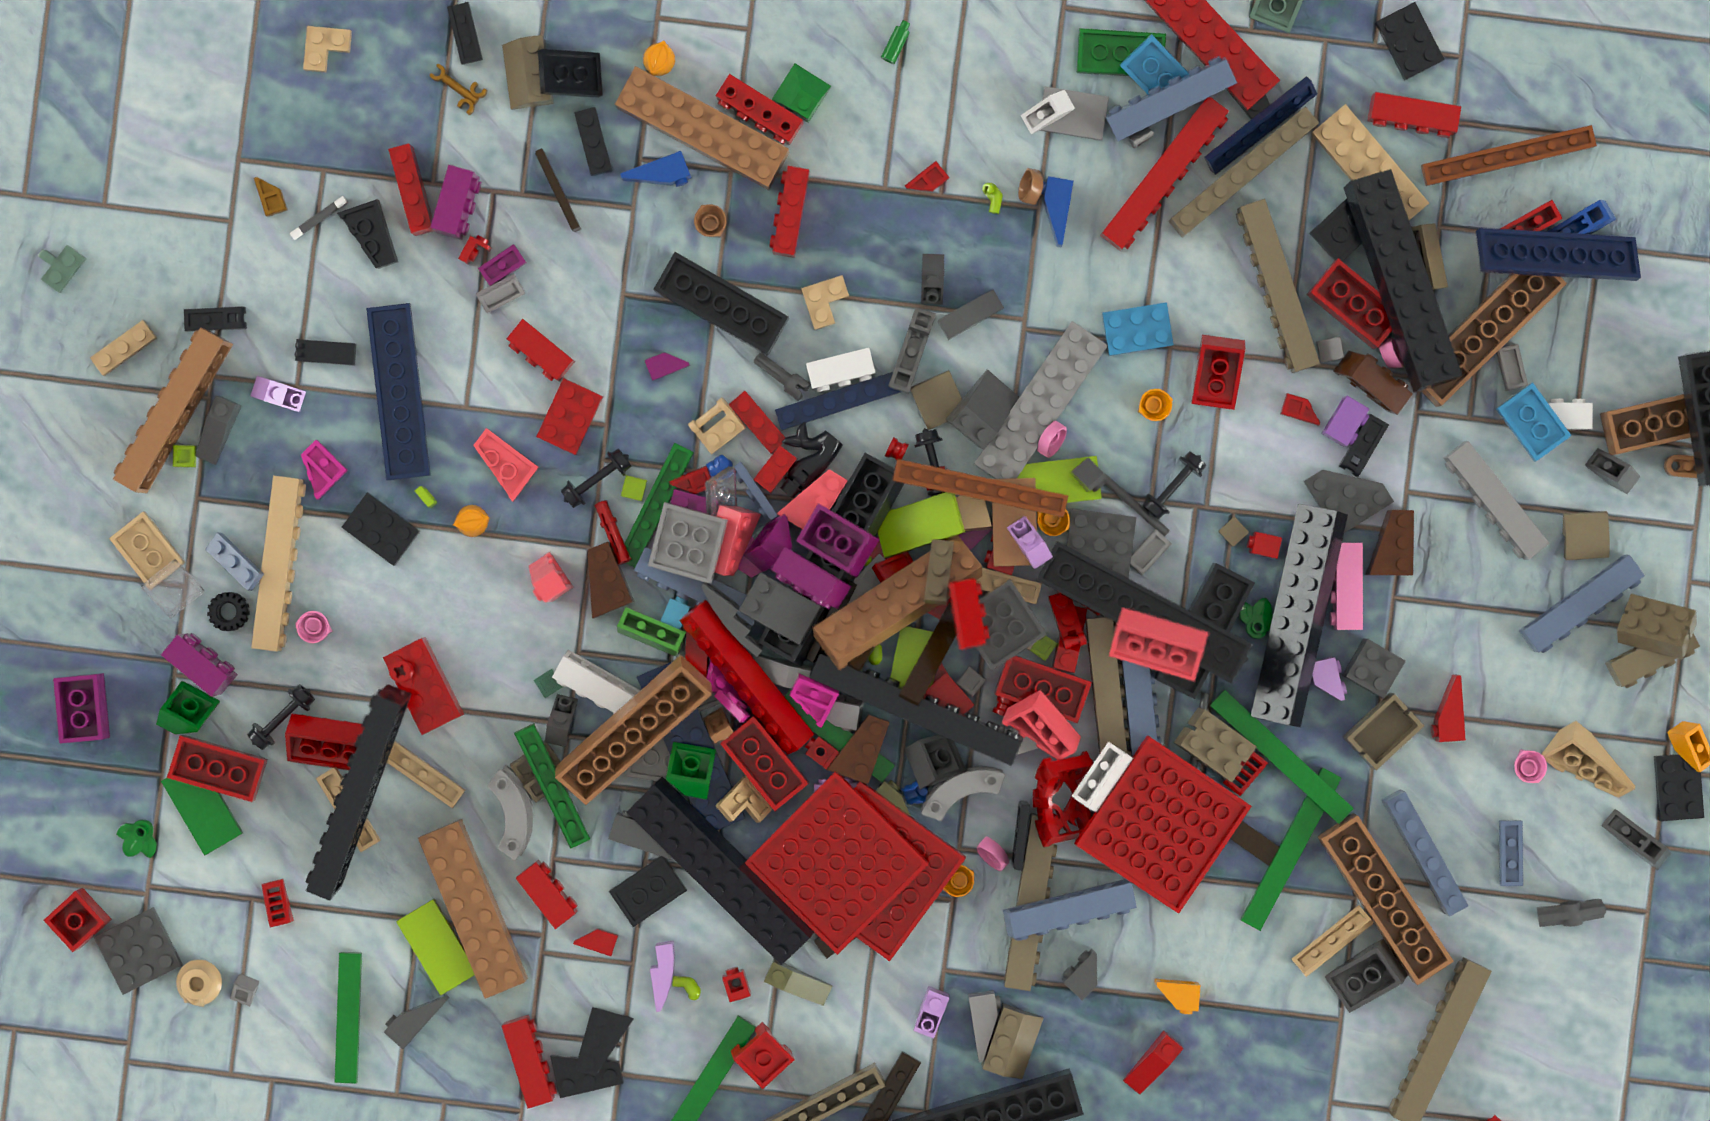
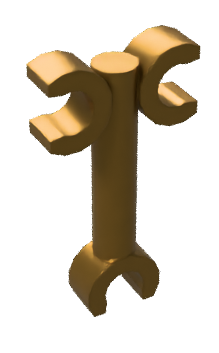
M437 64L436 66L441 70V74L435 76L430 73V77L434 81L444 82L464 97V99L458 102L457 106L461 109L464 104H469L470 107L466 113L471 115L475 109L474 105L480 98L486 96L487 90L484 88L481 93H476L475 89L478 83L473 82L469 91L447 75L442 65Z

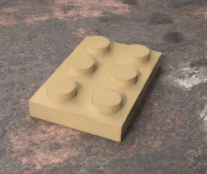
M146 512L140 513L109 538L149 589H153L186 563Z

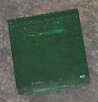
M553 668L534 680L544 698L549 697L564 687L552 678L555 672Z

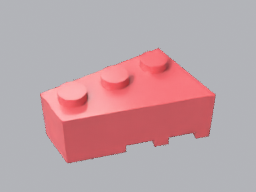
M829 469L777 514L780 516L785 514L789 522L803 529L818 503L831 510L848 480Z
M719 505L716 516L728 519L715 573L723 576H734L761 514L740 506Z
M548 552L529 565L532 584L535 587L533 593L539 601L542 600L545 603L553 602L574 588L551 552Z
M1041 690L1008 707L1002 720V724L1015 728L1019 731L1020 736L1023 738L1027 736L1037 743L1036 746L1057 760L1064 759L1075 753L1081 739L1077 731Z

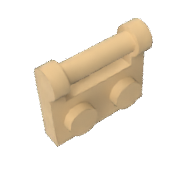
M722 397L716 401L717 404L696 421L692 420L688 423L690 429L698 436L711 455L746 429L745 425ZM724 411L726 416L704 432L701 427L718 413Z

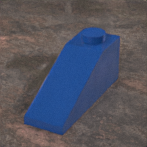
M681 151L620 173L623 181L669 186L676 185V187L687 184L688 179L691 178Z
M1048 176L1046 182L1043 181L1041 194L1044 195L1043 203L1056 246L1062 247L1074 181Z
M1598 200L1547 232L1592 234L1615 221L1616 218L1607 202Z

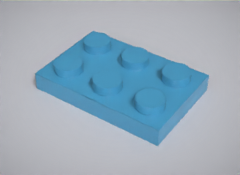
M1152 34L1120 64L1124 71L1147 94H1149L1148 91L1156 86L1160 85L1162 88L1168 85V81L1176 76L1183 78L1189 75L1188 71Z
M1167 302L1102 313L1109 356L1174 345Z
M1530 383L1496 408L1534 462L1572 436L1534 383Z

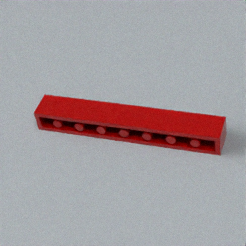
M1212 97L1206 98L1100 236L1119 251L1124 247L1128 249L1135 240L1132 237L1137 230L1141 232L1148 224L1146 220L1150 213L1155 215L1162 206L1159 203L1162 197L1168 198L1175 189L1172 184L1176 179L1181 181L1189 171L1186 169L1189 162L1195 163L1202 153L1199 150L1203 144L1208 146L1214 139L1213 131L1217 127L1221 129L1227 122L1228 118L1225 116L1229 111Z
M707 600L694 606L679 620L683 624L684 629L695 639L699 648L708 655L712 664L721 671L725 680L738 692L739 697L750 707L753 715L763 723L766 731L779 743L783 751L789 755L799 750L814 735L750 653L726 628Z

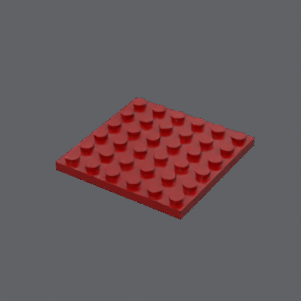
M1147 735L1132 758L1134 759L1097 813L1093 814L1074 844L1179 914L1252 806Z
M835 771L745 861V864L838 955L929 865V862L861 794Z
M859 781L854 789L929 862V865L856 936V938L890 962L961 866L966 856L866 783Z

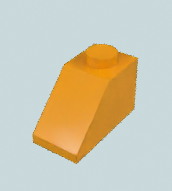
M1682 721L1667 732L1674 750L1697 772H1701L1710 766V746L1700 724Z
M1155 979L1154 983L1171 1004L1177 1010H1180L1179 1013L1193 1014V1011H1199L1201 985L1198 982Z

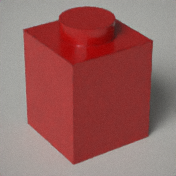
M1254 532L1253 536L1250 535L1248 538L1247 548H1250L1249 553L1278 559L1282 537Z

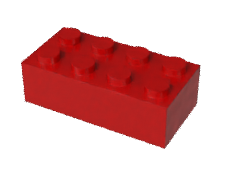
M1339 258L1329 266L1306 294L1373 350L1378 348L1392 331L1379 291Z
M426 637L420 638L383 657L388 669L392 663L399 660H406L413 666V676L409 680L404 682L395 681L399 689L412 694L407 707L421 735L464 715Z
M1015 655L1004 663L994 694L1018 703L1041 690L1066 720L1078 723L1092 682Z
M754 715L720 743L774 811L809 784L807 778Z
M180 735L167 778L253 802L256 800L268 759L187 735Z

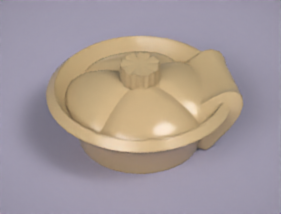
M193 960L186 963L180 969L176 979V986L184 1003L204 1007L205 1004L212 1002L220 993L222 978L219 970L212 963L205 960Z

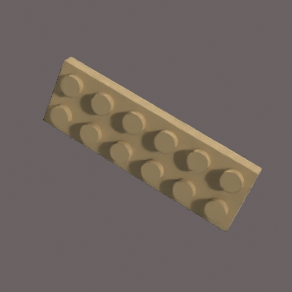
M1346 104L1311 133L1350 180L1391 169L1409 220L1429 204L1427 199Z

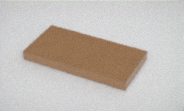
M1035 478L993 479L1036 489ZM992 502L993 566L1031 565L1007 527L1026 516L1037 531L1036 511Z

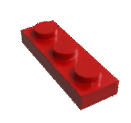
M746 391L742 392L729 404L770 454L783 444L784 435Z

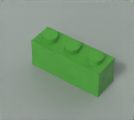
M625 607L617 625L618 633L675 657H678L686 638L685 631Z

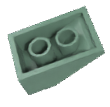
M1256 0L1249 18L1290 33L1303 0Z

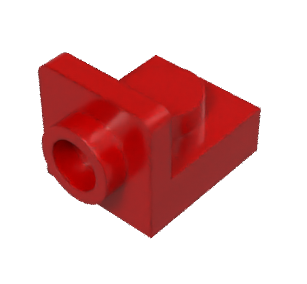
M479 235L476 238L470 236L458 259L469 265L470 261L474 262L478 256V246L490 252L492 248L487 245L489 241Z

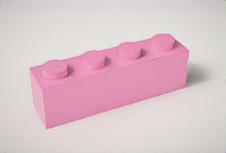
M1342 543L1333 580V591H1331L1329 598L1330 604H1333V612H1330L1329 622L1330 625H1333L1334 630H1363V543Z

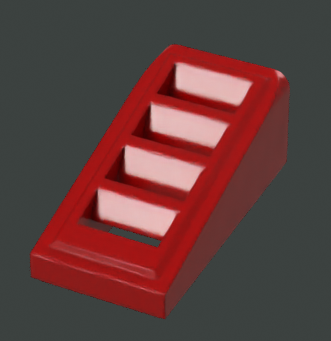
M1254 751L1249 759L1252 758L1259 765L1255 767L1248 760L1246 763L1241 761L1240 764L1242 766L1246 765L1253 770L1252 774L1243 768L1240 770L1242 774L1248 777L1246 781L1238 775L1235 777L1242 784L1241 788L1233 782L1223 781L1227 787L1239 796L1244 793L1268 764L1267 761Z
M284 879L261 884L270 928L294 921ZM280 888V891L269 893V889ZM281 895V900L271 901L272 897ZM280 904L283 905V908L281 909H273V906ZM284 913L285 917L276 919L275 915Z

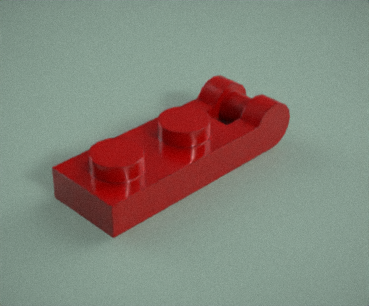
M1061 593L1048 596L1065 650L1071 649L1072 646L1078 644L1080 646L1086 645L1085 634L1073 600ZM1076 634V636L1070 638L1068 635Z

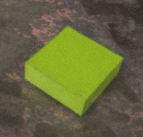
M173 445V467H196V446Z
M626 475L621 496L642 501L647 480Z
M419 486L415 490L427 507L432 508L437 504V500L426 487Z
M1044 636L1035 642L1029 651L1046 661L1058 643L1048 636Z

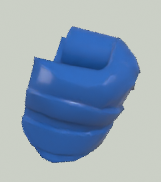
M724 455L717 456L713 461L706 464L712 481L720 480L723 477H731L733 463Z
M917 780L901 788L907 805L921 804L926 801L928 787L920 789Z

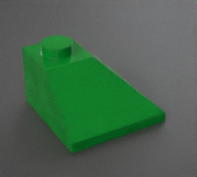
M794 63L772 98V101L809 123L830 90L831 85Z
M181 681L160 708L156 725L175 735L198 732L219 705L220 700Z
M673 742L666 780L685 796L707 799L716 749Z

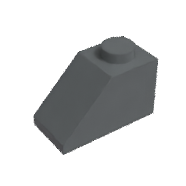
M1597 448L1585 464L1588 469L1609 485L1626 494L1629 493L1640 478L1630 464Z

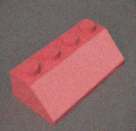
M1123 608L1109 656L1195 681L1208 632Z

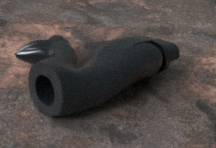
M806 423L800 424L796 435L786 437L782 443L805 450H817V452L793 464L788 472V477L784 478L786 481L780 488L793 499L798 492H803L802 489L807 488L828 468L843 444L826 430L816 437L810 438L808 437Z

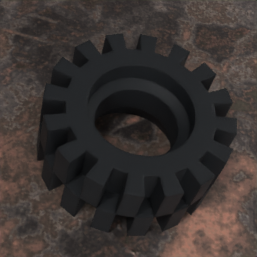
M224 592L211 599V604L207 607L209 609L207 616H210V623H213V626L221 631L238 630L249 619L247 618L250 615V611H248L249 604H246V599L242 598L238 593ZM226 603H231L236 608V616L232 620H226L221 615V608Z

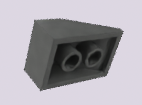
M987 369L946 420L977 447L984 450L998 434L1019 396Z
M760 572L739 611L801 645L822 607Z
M1381 939L1327 974L1325 978L1348 1012L1351 1013L1403 984L1408 974L1385 940Z

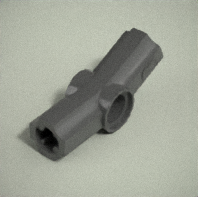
M1599 898L1582 902L1566 901L1560 903V905L1537 907L1539 927L1555 925L1579 926L1584 921L1604 918L1606 913V907L1602 899Z

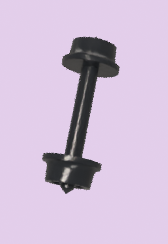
M924 428L922 433L915 435L916 444L914 446L915 448L925 446L930 466L940 468L933 443L943 441V439L939 437L936 429L929 431ZM935 490L927 494L933 497L945 492Z
M620 449L614 452H607L612 462L576 488L568 480L567 485L561 489L564 495V502H569L573 508L580 504L585 505L586 503L581 494L616 469L623 476L626 475V471L632 467L628 461L629 455L623 454Z
M1189 451L1184 457L1180 456L1179 460L1185 465L1182 471L1157 499L1150 494L1146 495L1147 499L1142 506L1147 510L1148 516L1153 515L1159 520L1164 514L1170 513L1163 505L1191 472L1198 477L1202 476V471L1206 464L1201 460V455H1195Z
M300 684L294 689H289L288 694L293 700L264 728L257 723H253V728L247 734L252 741V745H256L262 750L268 745H274L275 741L270 736L273 730L298 706L306 711L310 710V705L315 700L310 693V689H306Z

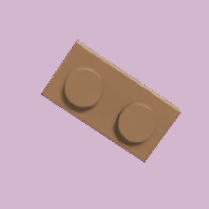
M722 707L703 718L714 743L727 739L733 733Z

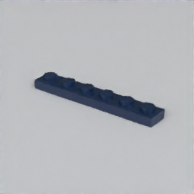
M1307 76L1207 154L1204 158L1210 170L1215 175L1314 98L1317 92L1312 81Z
M893 372L775 409L781 431L798 426L803 422L814 421L901 393L899 390L888 387Z

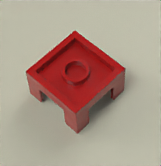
M761 1022L755 1028L757 1035L742 1049L737 1044L731 1050L733 1060L764 1089L795 1059L792 1051L785 1044L782 1045L771 1034L770 1029Z

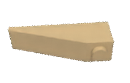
M1577 721L1560 729L1541 754L1546 762L1556 770L1561 772L1566 770L1575 774L1576 779L1580 781L1586 779L1594 783L1596 788L1618 798L1635 789L1633 782L1593 734Z

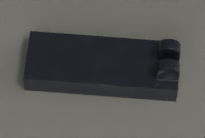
M469 2L447 6L461 65L483 60Z
M296 340L295 361L355 366V343Z

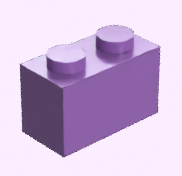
M1348 395L1344 396L1321 434L1343 447L1348 446V444L1352 445L1358 436L1356 433L1360 425L1364 426L1369 418L1367 414L1369 408Z

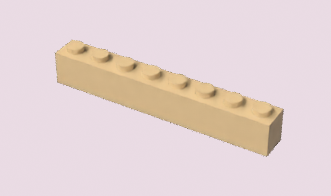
M273 476L261 567L264 575L259 583L251 645L253 649L282 651V647L286 645L287 636L284 634V629L289 623L287 605L291 604L292 592L289 591L290 583H293L295 578V570H292L293 561H296L298 554L295 543L300 537L298 520L303 515V506L300 504L301 497H304L306 492V484H303L304 479Z

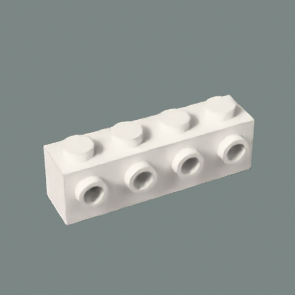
M570 650L565 653L552 676L561 686L575 690L577 695L591 699L595 705L600 708H606L612 711L613 714L640 691Z

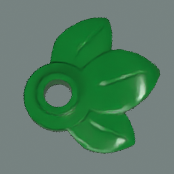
M1262 598L1254 606L1246 602L1243 605L1239 617L1246 625V632L1251 638L1260 639L1270 631L1273 618L1271 603L1267 598ZM1255 624L1259 625L1260 631L1255 630Z
M138 820L134 824L125 823L120 826L117 836L124 839L122 849L127 857L135 856L140 851L148 858L155 854L157 842L152 836L153 825L148 820ZM139 828L144 830V834L140 832Z

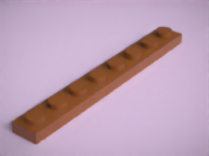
M1589 125L1422 164L1421 168L1425 186H1430L1594 148L1597 144L1593 127Z
M900 459L896 460L892 481L1060 517H1064L1068 495Z

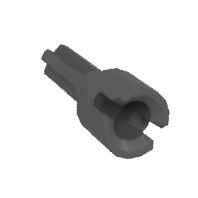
M759 353L754 359V363L783 384L784 391L797 401L803 397L799 388L808 391L811 385L808 381L798 374L791 375L763 353Z

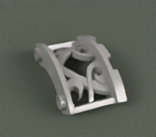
M505 765L502 770H498L488 784V788L499 799L505 815L504 835L498 849L513 860H516L519 855L523 854L530 841L534 814L531 798L523 787V783L515 772Z
M987 766L966 768L967 772L939 783L931 789L926 796V801L920 808L922 814L942 821L949 808L964 796L979 792L998 794L1005 777L1003 770Z

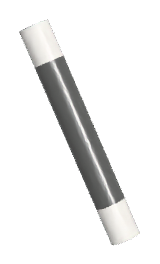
M341 196L290 232V235L296 240L347 204V200Z

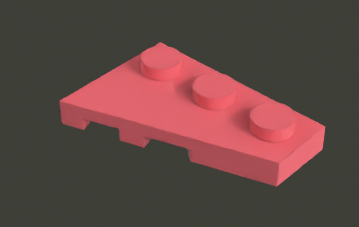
M488 428L484 430L473 445L512 502L515 501L539 469L536 464Z

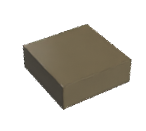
M1235 516L1218 530L1232 547L1249 533Z

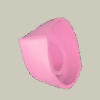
M1392 337L1388 338L1379 346L1386 366L1394 369L1404 367L1395 340Z
M1053 421L1042 433L1038 442L1037 452L1048 458L1057 453L1065 440L1066 427L1058 421Z
M318 611L304 613L295 623L298 635L308 643H318L333 632L327 618Z
M1521 749L1516 757L1514 769L1518 778L1523 782L1539 783L1546 774L1547 763L1539 752Z
M988 836L978 844V854L992 868L1002 871L1009 864V859L1004 849Z

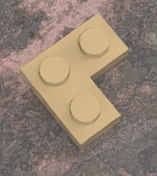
M307 26L303 69L305 71L327 72L328 51L350 53L352 31Z
M843 275L801 288L814 330L835 324L829 303L849 297Z
M743 776L716 805L729 822L734 821L745 809L754 821L759 823L772 810V807L746 776Z

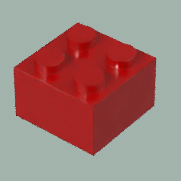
M81 888L74 891L43 921L74 952L83 947L112 919L86 890Z

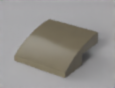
M949 370L914 385L910 389L928 430L948 422L946 418L962 400Z
M1607 511L1563 514L1562 534L1565 537L1564 558L1566 560L1609 558L1610 536Z
M543 741L556 767L561 761L551 746ZM525 755L512 762L510 767L521 780L523 787L535 803L545 797Z

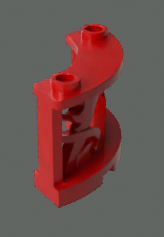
M1083 751L1080 756L1052 761L1051 757L1043 758L1035 775V779L1038 780L1037 789H1033L1032 799L1033 808L1037 807L1038 820H1035V824L1043 847L1077 839L1091 819L1090 809L1072 797L1094 764L1087 751ZM1064 782L1072 794L1062 811L1057 804L1052 802V796L1059 791ZM1067 821L1077 826L1079 830L1071 831ZM1063 827L1066 833L1059 834L1058 831Z

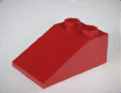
M1202 334L1192 404L1235 410L1246 350L1245 340Z

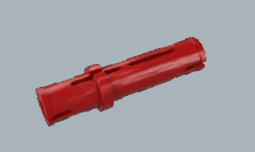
M607 500L598 502L594 507L600 517L601 528H604L618 565L625 564L632 559L617 527V519L613 517Z

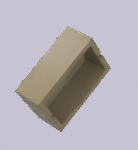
M1631 594L1625 607V614L1623 613L1617 628L1618 643L1683 660L1689 640H1691L1697 624L1696 610Z
M1389 693L1342 737L1355 751L1359 752L1360 757L1372 769L1378 770L1418 733L1424 725L1411 711L1407 710L1408 707L1396 694Z
M1198 707L1187 722V724L1196 727V729L1192 730L1184 727L1174 741V744L1224 780L1233 782L1243 767L1240 764L1241 761L1246 763L1256 746L1210 712Z

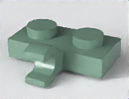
M66 245L57 258L49 251L42 249L38 257L51 266L41 280L61 293L86 258L69 245Z

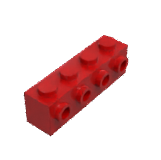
M731 74L727 76L716 94V99L719 100L718 105L726 110L733 109L737 112L736 116L745 122L748 119L754 122L756 129L763 133H766V131L774 135L773 139L782 145L785 142L790 145L804 123L803 119Z
M788 166L787 171L782 173L781 184H784L783 193L779 192L777 205L781 207L779 214L775 213L773 226L777 227L776 235H771L769 248H773L774 255L795 258L810 175L809 169Z

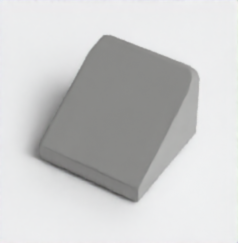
M1147 127L1128 136L1127 139L1132 147L1136 148L1151 139L1154 133Z
M1341 337L1317 341L1320 363L1344 358Z
M240 974L234 982L230 999L251 1006L259 986V981Z

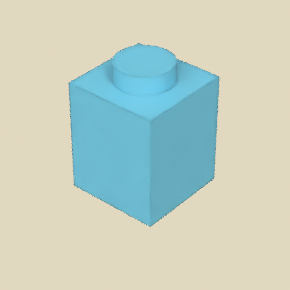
M676 596V599L670 598L660 621L681 630L683 624L679 620L691 609V606L687 605L688 600Z

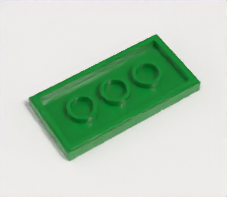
M1080 28L1076 73L1129 76L1120 64L1151 34L1165 47L1166 34Z
M165 778L161 781L204 856L243 834L220 793L170 778Z

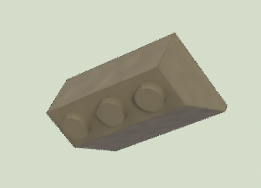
M543 35L522 37L503 44L502 49L511 110L554 104L553 95L541 94L538 50L547 49Z
M1422 224L1411 227L1433 291L1447 288L1448 284L1436 224Z
M1002 1003L984 1061L981 1064L982 1069L1005 1077L1023 1079L1043 1017Z

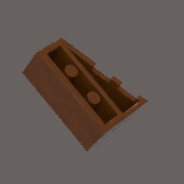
M1348 351L1333 372L1347 377L1353 387H1359L1367 394L1368 398L1387 412L1398 415L1413 395L1407 389L1409 386L1402 380L1393 378V372L1384 366L1381 368L1374 356L1368 353L1363 355Z
M1387 510L1365 575L1413 576L1414 510Z
M605 542L588 549L592 619L635 602L610 542Z
M868 714L827 770L831 772L836 771L840 775L869 784L890 722Z

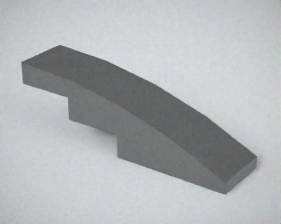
M703 582L701 588L720 620L735 638L757 657L762 652L763 645L748 634L752 626L736 614L740 605L711 583Z

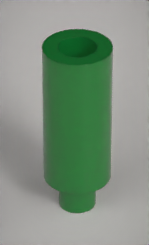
M902 20L900 26L895 27L881 55V58L886 62L895 64L910 34L907 31L910 26L909 22Z

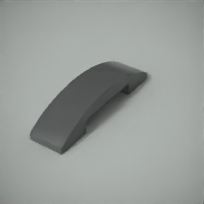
M918 307L915 308L888 387L909 394L936 313Z

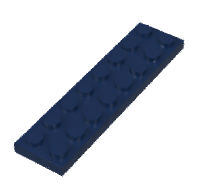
M1479 228L1476 230L1481 272L1637 281L1641 278L1636 237Z
M405 303L366 308L386 480L431 476L411 304Z
M673 661L638 675L637 680L641 689ZM698 707L663 737L670 755L673 742L715 749ZM716 751L707 799L688 796L692 806L716 830L745 819L742 811L734 821L729 822L716 807L717 803L732 789Z

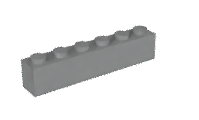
M1469 441L1463 442L1444 457L1446 468L1452 474L1455 473L1460 480L1458 482L1465 491L1469 490L1471 492L1473 502L1479 508L1482 507L1487 514L1485 516L1492 525L1496 524L1498 526L1500 536L1506 542L1509 541L1514 548L1512 550L1519 559L1529 560L1550 544Z

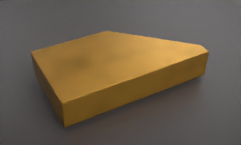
M255 177L254 181L265 215L269 217L288 211L282 190Z

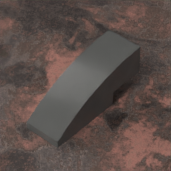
M991 290L939 319L938 324L947 339L950 340L1004 309L995 291Z

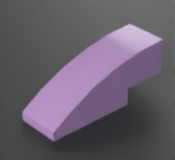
M674 941L661 942L655 945L658 965L651 966L650 974L656 1012L662 1010L672 984L675 967Z

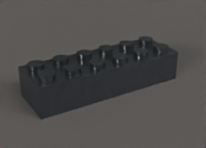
M674 252L653 289L661 296L766 356L770 354L789 320V316L677 252Z
M1710 351L1678 357L1698 486L1710 485Z
M1213 563L1189 611L1230 632L1255 583L1217 563ZM1198 667L1195 681L1157 671L1155 679L1196 699L1209 672Z

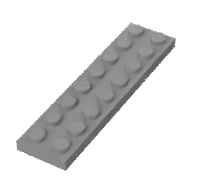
M1072 321L1011 409L998 434L981 452L974 465L995 479L1017 478L1038 448V442L1044 430L1053 421L1058 419L1108 345Z

